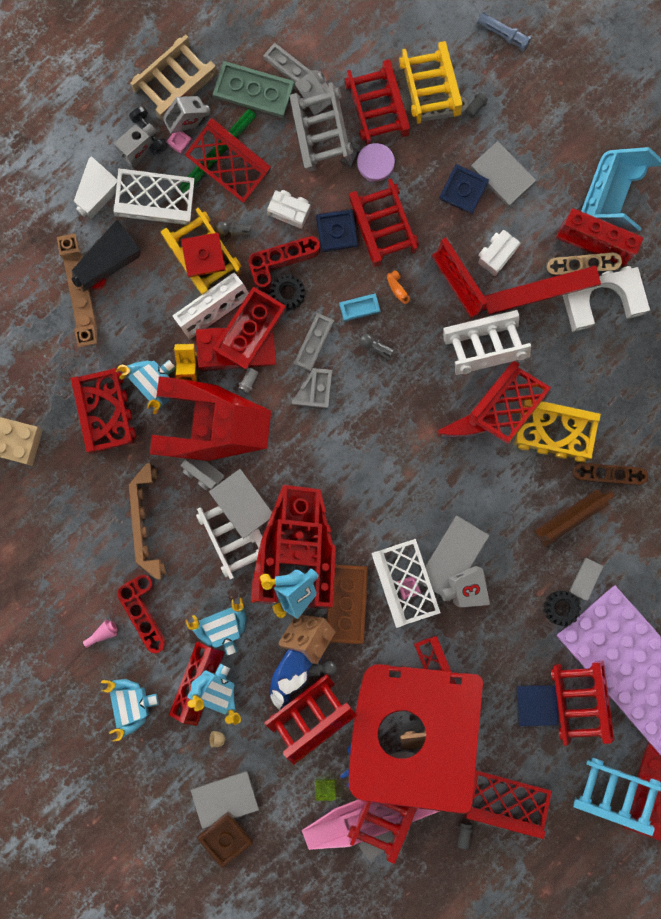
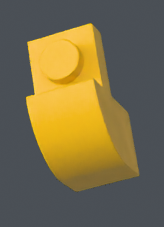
M175 344L176 378L197 382V353L195 352L194 344Z

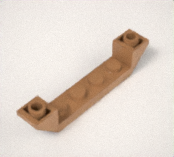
M74 233L57 237L59 253L64 260L77 327L74 329L77 346L80 348L97 344L98 329L90 288L83 292L71 280L72 269L83 258L77 236Z
M146 463L129 484L135 561L154 578L163 579V575H166L165 563H162V560L146 561V557H149L148 546H145L144 538H147L146 526L143 527L145 508L141 507V500L144 499V493L140 485L155 484L154 479H157L156 467L153 468L151 463Z

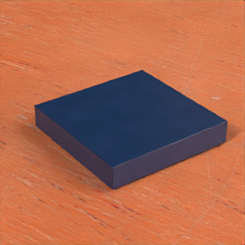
M455 164L439 199L473 215L489 183V179Z
M353 209L316 215L321 253L358 247Z
M555 685L516 686L518 726L558 725Z

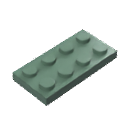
M223 61L214 88L213 98L284 118L290 100L289 95L292 94L295 84L292 80Z

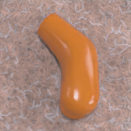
M394 270L391 274H387L389 286L394 295L403 304H407L410 301V296L397 282L401 276Z

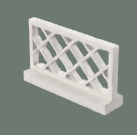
M118 168L114 216L187 225L191 219L194 178ZM122 174L130 175L135 181L126 187L122 182ZM144 177H149L153 184L145 189L139 181ZM163 179L168 180L172 184L165 192L158 185ZM181 182L190 183V188L183 194L177 185ZM137 183L143 192L134 197L128 189ZM154 186L162 193L156 199H153L148 193ZM175 188L181 196L172 202L167 193ZM125 192L132 198L127 204L119 203L120 196ZM144 194L152 201L147 206H142L137 201ZM163 196L170 203L166 208H160L156 203ZM184 199L188 204L187 211L179 210L175 204Z
M416 539L371 553L396 628L440 613ZM413 544L416 551L412 559L402 554L405 546ZM393 551L399 554L394 565L386 561L384 553ZM416 555L418 557L419 562L414 560ZM400 556L411 561L406 571L396 566ZM413 562L421 566L422 570L418 577L408 572ZM388 565L392 566L391 571H389ZM394 568L405 573L400 583L392 580L391 574ZM407 574L417 579L413 589L402 585ZM419 580L427 584L428 589L425 595L414 591ZM394 583L399 585L397 590L395 589ZM400 587L411 591L406 602L398 598L397 593ZM413 593L423 597L418 608L408 603ZM425 599L433 602L434 611L427 613L421 610ZM400 602L405 604L403 609L401 607ZM408 605L417 611L413 618L406 620L403 612Z

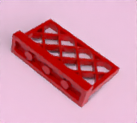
M213 118L208 121L207 126L184 154L242 203L247 200L261 180L271 170L270 165ZM208 131L214 135L215 144L204 145L203 137ZM226 145L229 147L230 156L219 157L218 146ZM216 146L217 157L206 158L205 147ZM195 148H202L204 159H195L190 154ZM241 157L244 160L245 168L234 169L233 158ZM230 158L232 169L221 170L219 159ZM217 160L218 171H209L206 161ZM255 169L261 174L257 180L249 181L247 170ZM245 170L246 181L235 183L234 172ZM232 172L233 183L225 184L222 181L221 173ZM254 183L252 187L249 189V184ZM247 184L248 192L243 198L237 193L236 185Z
M445 237L441 240L438 251L433 253L431 257L472 319L487 310L486 304L488 301Z
M512 361L471 412L469 418L471 425L474 427L479 425L507 444L511 442L551 390L550 386L520 369V364L516 361ZM520 375L526 379L527 384L517 385L516 378ZM532 387H539L544 391L542 394L533 395ZM528 388L530 395L520 396L519 389ZM515 390L517 397L507 398L506 391ZM531 400L532 407L523 408L521 401ZM518 401L520 409L510 410L508 402ZM505 403L506 410L496 411L495 405ZM521 413V421L512 422L511 414ZM507 415L509 422L499 423L497 416ZM494 416L495 424H487L483 420L485 417ZM510 427L511 434L509 436L501 433L500 428Z
M475 770L473 799L481 795L486 805L480 809L472 807L469 813L464 814L463 818L544 839L546 832L544 828L552 791ZM478 776L486 777L490 785L480 790L477 785ZM499 782H504L509 789L502 795H499L494 786ZM492 787L497 798L488 803L483 792ZM523 787L528 796L519 801L514 790ZM538 792L545 793L544 803L538 806L533 795ZM511 793L517 803L507 808L502 798ZM530 798L536 808L526 813L521 803ZM499 800L505 810L496 814L490 805ZM518 805L524 815L519 819H514L509 811ZM538 811L541 816L540 825L533 824L529 815Z

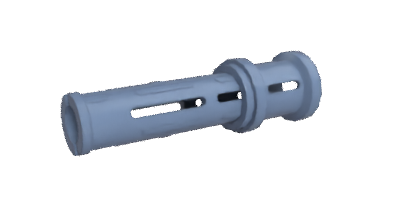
M484 12L478 18V24L507 39L506 42L508 44H514L521 48L522 52L526 50L532 39V36H526L520 33L517 28L512 29Z

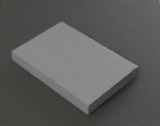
M498 141L470 167L475 173L489 179L487 186L508 207L536 182V179Z
M241 469L209 491L243 539L270 519L272 511Z
M248 771L191 789L202 829L211 826L227 812L233 818L259 810Z

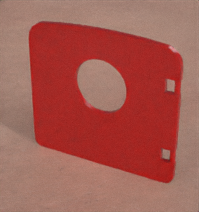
M382 664L369 667L363 676L356 708L357 716L353 726L349 767V788L352 795L366 802L459 814L469 813L473 801L483 690L482 678L476 674H461ZM390 671L401 672V677H389ZM451 677L461 678L462 685L450 684ZM399 711L410 712L416 715L422 721L426 730V738L421 750L414 756L404 759L388 755L381 748L378 740V732L383 720L390 714Z

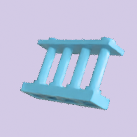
M593 757L592 760L587 759L586 765L592 767L583 796H580V799L575 797L573 807L653 836L655 828L653 825H650L651 821L649 819L657 793L661 791V782L655 779H650L649 782L603 765L604 761ZM600 769L611 773L603 801L598 806L591 803L592 799L590 798ZM620 776L631 781L622 810H619V813L611 810L610 804L618 777ZM639 783L650 787L642 817L636 820L631 818L630 810Z

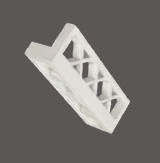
M234 272L172 316L190 340L196 336L197 329H206L243 303L249 292ZM240 291L244 292L240 297L235 298L237 293ZM223 303H227V305L224 308L219 309L220 305H222ZM211 314L210 318L204 319L206 315ZM196 325V327L193 330H191L190 332L187 331V329L190 326Z

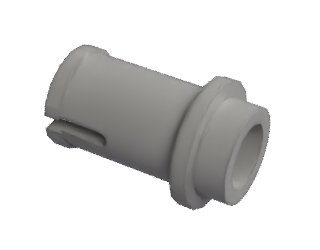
M247 368L242 382L238 384V389L245 393L252 391V385L259 373L254 369Z

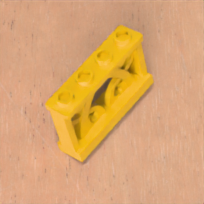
M523 400V408L532 407V401ZM542 401L532 413L533 423H527L521 427L516 434L514 445H517L518 449L529 451L531 448L536 449L539 454L548 455L549 452L556 454L555 457L567 459L568 456L573 457L576 462L586 463V460L592 459L601 414ZM544 414L550 416V420L547 422H541L540 420H545L543 418ZM557 416H560L564 428L571 432V434L560 441L554 442L547 435L543 426L552 424ZM569 419L574 420L575 423L571 426L576 427L575 430L567 424ZM587 422L591 423L588 437L581 433ZM528 427H535L536 429L529 433L535 436L533 441L526 440L523 435L524 430ZM578 436L586 443V448L581 452L574 449L575 444L581 446V442L576 439ZM542 439L546 445L539 444L540 440ZM567 445V446H568V450H567V449L560 448V447H563V446Z

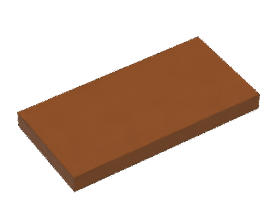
M335 565L333 607L327 608L326 621L335 630V634L330 641L332 643L364 644L368 566Z

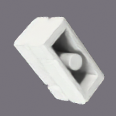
M276 190L267 208V214L303 229L310 213L311 205L302 197L296 199L291 197V194L285 190H281V192Z
M502 230L500 234L496 232L490 240L492 244L489 248L484 247L478 255L481 257L478 261L479 265L487 269L494 276L499 273L521 244L505 230Z

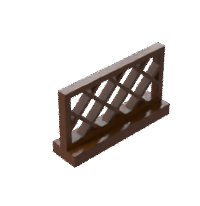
M596 489L534 532L544 547H547L609 505L607 501L615 497L612 491L602 494L599 489Z

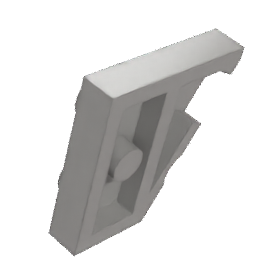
M313 368L296 397L292 400V405L328 409L332 370Z

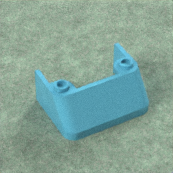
M649 147L609 150L605 152L600 159L581 211L627 231H641V227L626 214L620 212L631 182L641 180L646 175L649 167L661 166V158Z

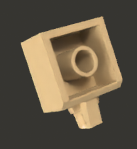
M0 417V458L33 466L43 429Z

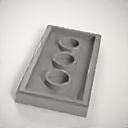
M457 515L425 566L433 592L441 597V590L450 588L449 578L471 567L489 537L488 534ZM419 580L420 584L427 587L426 583Z

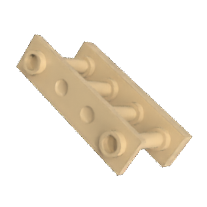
M187 35L178 38L170 49L141 74H137L130 83L135 93L142 89L157 105L155 110L162 122L164 121L162 117L176 97L193 96L217 75L216 66L212 61L203 64L188 48L190 42ZM181 53L198 69L194 76H189L175 61ZM168 65L185 81L180 88H175L161 73ZM154 77L171 93V96L166 100H161L147 85Z

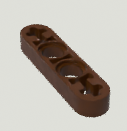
M579 463L572 469L573 477L579 481L638 486L643 485L648 480L647 471L638 467ZM583 467L584 471H590V467H592L591 474H584L582 477H580V473H577V470ZM598 468H602L605 471L603 479L596 476ZM616 470L624 472L623 480L615 478ZM638 472L643 476V479H640L639 482L637 478H629V475H635Z

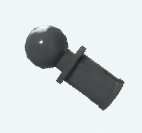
M220 221L215 226L216 233L218 232L220 236H225L228 233H231V237H234V235L251 236V224H235V222H232V225H229L225 221Z
M368 333L363 334L359 340L363 348L371 347L373 348L372 353L376 352L387 360L390 359L395 350L381 343L380 339L377 342L374 341L373 336Z
M327 661L322 666H319L318 662V664L311 666L308 677L318 676L320 678L321 673L327 674L329 677L333 676L337 672V666L332 661Z

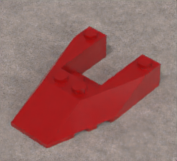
M159 376L157 397L195 402L191 439L152 435L150 455L211 461L267 449L271 410L218 385Z
M282 485L260 542L252 581L251 603L273 604L278 602V597L274 590L276 585H273L269 590H265L262 587L260 576L269 574L271 579H275V576H279V564L308 566V571L313 569L319 575L313 583L317 592L316 596L307 607L321 609L333 607L336 548L330 535L331 529L327 523L326 509L320 489Z

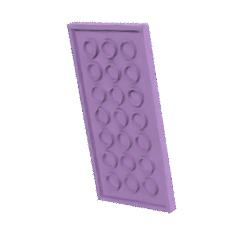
M613 585L583 611L580 617H577L576 622L567 625L556 636L585 669L590 668L595 661L604 660L609 697L661 756V636L623 593Z

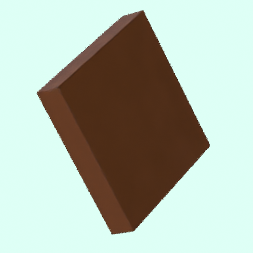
M229 812L197 836V840L221 868L225 867L253 844V840Z

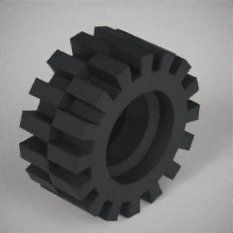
M285 274L282 278L279 276L277 281L274 280L273 286H271V296L285 305L287 311H290V309L295 310L304 301L305 288L303 282L299 281L298 277H293L291 274L286 276ZM286 286H291L295 290V296L291 299H284L281 296V290Z
M553 592L546 598V603L544 602V613H546V618L551 623L560 626L571 625L572 622L577 621V617H580L579 611H581V607L579 604L581 603L577 600L576 595H573L571 592ZM562 600L566 601L569 605V612L564 616L558 615L555 610L556 604Z

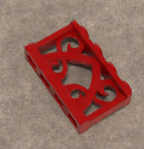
M574 208L571 209L566 219L562 222L556 239L591 254L617 253L622 259L621 266L626 267L628 261L638 253L643 241L642 236ZM611 256V259L608 260L615 264L618 262L613 258V256Z
M116 368L70 378L85 448L89 454L135 444L134 439L137 438L135 428L131 427L130 420H133L130 408L127 409L126 405L128 395L126 390L123 391L122 387L124 379L119 378L122 372H115ZM105 378H111L114 381V387L109 389L108 383H106L103 390H101V382ZM97 380L96 388L83 387V383ZM116 392H117L119 401H118L115 397L112 396V395H114ZM93 395H96L95 402L91 405L88 404L87 399H94ZM100 397L108 400L116 407L113 416L107 424L102 419L90 416L89 414L98 406ZM121 414L123 417V422L119 421ZM99 422L103 428L101 429L98 425V428L94 429L93 423ZM123 427L125 430L124 437L119 440L114 439L110 431L113 430L114 433L119 434L117 429ZM106 435L108 439L111 441L109 443L96 445V441L102 439Z

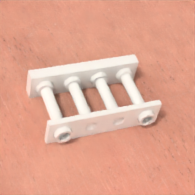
M517 310L443 328L444 342L446 345L451 343L454 345L459 360L455 361L456 375L468 374L471 371L516 360H524L530 357L531 344L522 345L516 331V327L519 326ZM508 330L514 347L503 350L497 332ZM489 334L496 352L485 354L479 337ZM471 339L477 356L466 359L460 341Z
M218 506L205 513L201 507L197 509L199 513L196 515L200 525L204 524L223 563L221 570L225 577L229 576L230 579L235 578L234 571L257 561L259 549L231 565L228 564L225 554L249 542H256L259 548L262 539L259 528L244 539L240 538L220 547L216 537L235 527L229 522L212 530L208 520L223 513L222 509Z

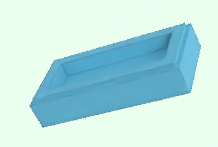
M376 293L339 302L344 322L380 313Z

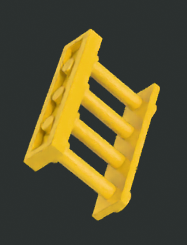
M446 41L438 42V50L435 53L408 58L406 49H402L399 65L400 69H404L413 104L411 105V113L413 117L416 116L417 124L421 123L422 113L446 108L452 110L454 117L460 116L463 104ZM431 61L440 62L439 69L414 74L411 72V65ZM439 76L444 78L445 82L443 85L416 90L414 81ZM442 92L448 93L449 98L447 101L420 106L418 97Z
M199 207L195 209L198 218L175 233L174 231L170 233L167 228L160 231L186 273L183 249L177 244L179 238L201 224H204L209 233L207 234L215 233L209 224L211 220L205 211L201 212ZM222 242V253L229 262V264L225 265L226 271L216 272L202 279L199 276L190 277L201 295L208 291L207 288L210 287V284L233 269L238 276L241 274L239 269L242 267L236 257H231Z

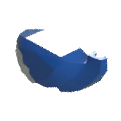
M288 649L273 674L270 697L273 704L279 710L290 702L291 693L307 684L308 673L313 663L300 651Z

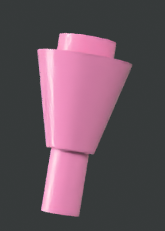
M105 620L91 637L83 641L84 646L88 648L96 642L117 636L118 628L113 621Z

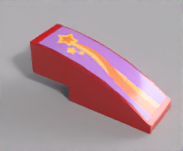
M470 415L438 430L437 435L442 437H468L488 431L479 425L475 427L469 423ZM494 416L485 417L483 420L487 424H495Z

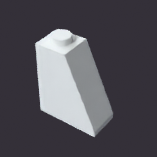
M92 156L87 162L74 199L78 206L76 210L85 217L87 215L91 219L116 194L117 179Z

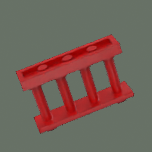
M390 59L383 61L380 71L353 78L351 70H347V78H344L346 89H350L361 130H359L361 141H365L367 146L370 144V137L395 130L397 132L400 131L402 137L409 136L410 125ZM378 79L385 80L387 86L385 88L361 95L357 94L355 85ZM383 96L390 97L392 103L389 106L367 112L362 111L360 104L361 102ZM389 113L395 114L397 119L395 123L368 130L365 120Z
M392 178L388 179V188L364 197L358 196L357 191L349 193L351 207L374 267L381 265L382 258L385 255L408 247L411 248L412 254L417 251V246H419L418 238L412 234L398 197L400 194L398 185L393 183ZM391 195L394 206L371 214L364 213V204ZM394 213L398 214L401 223L378 231H371L369 226L371 221ZM404 230L407 240L382 249L380 247L377 248L375 241L378 238Z
M604 660L593 662L592 666L588 669L562 670L561 664L554 665L553 669H551V677L555 681L561 724L559 738L563 740V746L569 745L572 742L571 738L597 736L602 738L603 744H611L615 738ZM589 676L594 678L595 686L593 688L565 690L563 678ZM590 696L597 698L598 706L595 708L567 710L566 698ZM596 716L600 719V726L598 728L570 730L569 718Z
M327 674L319 678L315 684L280 711L272 714L264 722L273 733L276 730L279 732L288 746L283 751V754L293 765L357 716L347 702L341 705L330 689L335 683ZM323 694H325L335 709V712L328 717H325L315 702ZM307 706L310 707L319 721V724L312 730L309 729L299 714ZM292 718L304 734L296 742L293 741L284 727V724Z
M365 801L356 825H352L347 837L350 838V845L354 846L356 839H359L384 850V853L387 854V861L395 864L417 808L381 804L399 812L402 816L400 823L394 824L369 813L368 810L372 802ZM364 820L392 831L394 835L392 843H386L361 832L360 829Z

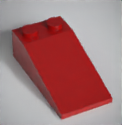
M253 286L214 346L213 351L246 370L282 319L286 306Z
M226 328L196 330L198 367L200 371L242 368L213 351L214 346ZM272 332L248 368L276 365L274 332Z

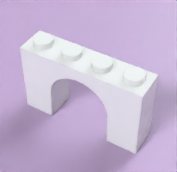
M631 266L621 268L619 272H604L602 276H599L601 285L563 295L572 332L591 328L595 324L589 299L591 292L597 288H610L620 296L627 319L645 315L650 311L638 267L631 268Z

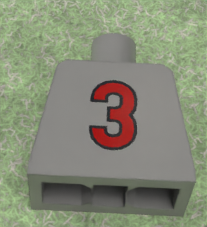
M198 96L176 97L162 118L170 134L197 127L203 117L209 116L210 108L208 105H203Z
M150 123L143 129L134 125L114 145L120 157L134 169L150 151L149 147L152 144L150 138L157 131Z
M478 566L471 567L450 577V588L441 590L443 600L453 599L454 605L458 607L490 604L483 568Z

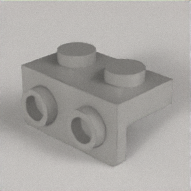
M318 70L310 71L295 83L304 99L330 92L325 82L326 77ZM332 99L309 106L314 116L320 114L330 105H333Z
M189 459L188 461L184 460L180 465L184 468L183 473L191 479L194 476L200 480L198 485L206 491L208 488L213 489L224 478L220 471L206 461Z

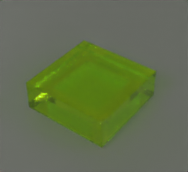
M335 779L315 780L316 801L335 800Z

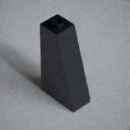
M118 220L112 224L72 269L71 280L83 292L140 257V248Z

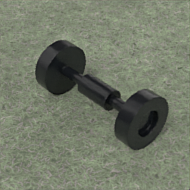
M138 107L130 113L129 118L133 123L141 121L143 124L142 128L148 124L144 121L148 115L145 107ZM154 134L151 137L154 143L151 144L149 150L153 155H157L166 150L168 143L165 139L156 140Z

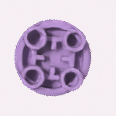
M369 144L358 155V170L369 182L386 179L394 169V155L383 144Z

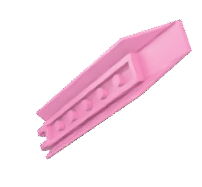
M358 799L337 807L304 828L302 833L308 849L352 846L349 842L350 838L347 836L351 826L356 825L365 801ZM372 802L368 810L369 813L394 824L400 823L402 818L399 812L379 803ZM417 808L412 822L440 811ZM364 820L360 829L361 832L373 837L389 832V830L367 820ZM356 839L355 844L361 843L363 841Z

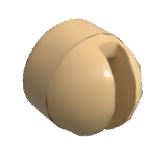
M212 731L210 734V746H223L225 735L219 731Z

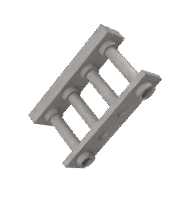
M332 82L328 83L330 92L304 99L297 93L289 95L304 168L309 172L317 170L316 164H318V161L342 154L348 161L352 160L353 148L351 143H348L339 101L342 98L339 87H336ZM332 99L334 110L309 118L305 116L304 110L306 107ZM336 118L337 129L313 136L309 135L308 128L310 125ZM337 136L340 137L341 147L318 154L313 153L312 146H314V143Z

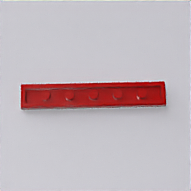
M592 266L488 294L484 297L488 301L486 304L488 315L599 286L601 281L597 266Z

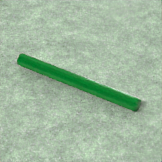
M248 109L228 132L238 138L255 119V113ZM226 145L218 146L219 157L229 147ZM216 146L206 155V158L217 157ZM217 160L206 161L207 169L209 170ZM196 166L187 177L194 178L195 185L206 172ZM182 182L178 186L179 190L184 194L189 190L190 183Z

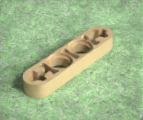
M617 253L557 257L549 260L546 268L551 275H563L589 268V259L596 258L599 262L598 272L611 271L621 266L622 259ZM611 256H613L618 261L614 264V267L611 264H604L605 268H602L603 261L601 257H604V261L610 260ZM573 259L577 260L580 264L577 270H572L569 267V263ZM563 260H566L565 267L567 271H563L564 267L558 268L557 272L550 268L554 261L559 265L564 264Z

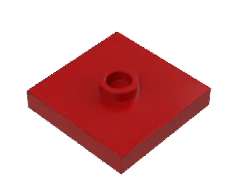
M218 232L181 239L188 278L226 271Z

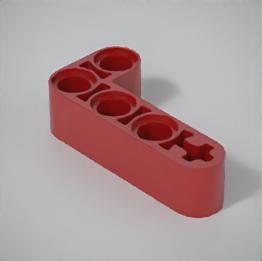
M309 236L251 254L249 266L256 288L260 291H267L271 288L272 281L269 271L318 256L320 252L319 240L316 237ZM309 245H312L314 247V250H311ZM295 249L299 253L295 256H291L289 254V251ZM273 255L281 257L278 261L271 260ZM261 260L262 264L256 267L253 265V262ZM264 277L268 279V282L266 284H259L258 280Z
M140 575L122 585L117 591V596L147 650L156 654L165 649L166 640L141 597L153 589L155 582L149 575ZM143 578L149 581V586L146 589L140 586V581ZM126 588L132 591V596L129 599L123 595V591ZM135 605H139L142 609L139 616L133 613ZM144 622L151 624V630L148 633L142 629ZM153 633H156L155 636H152V637L149 638V639L147 638V636L152 635ZM154 640L160 641L161 644L158 645L159 649L157 647L154 648L152 646V644H154Z

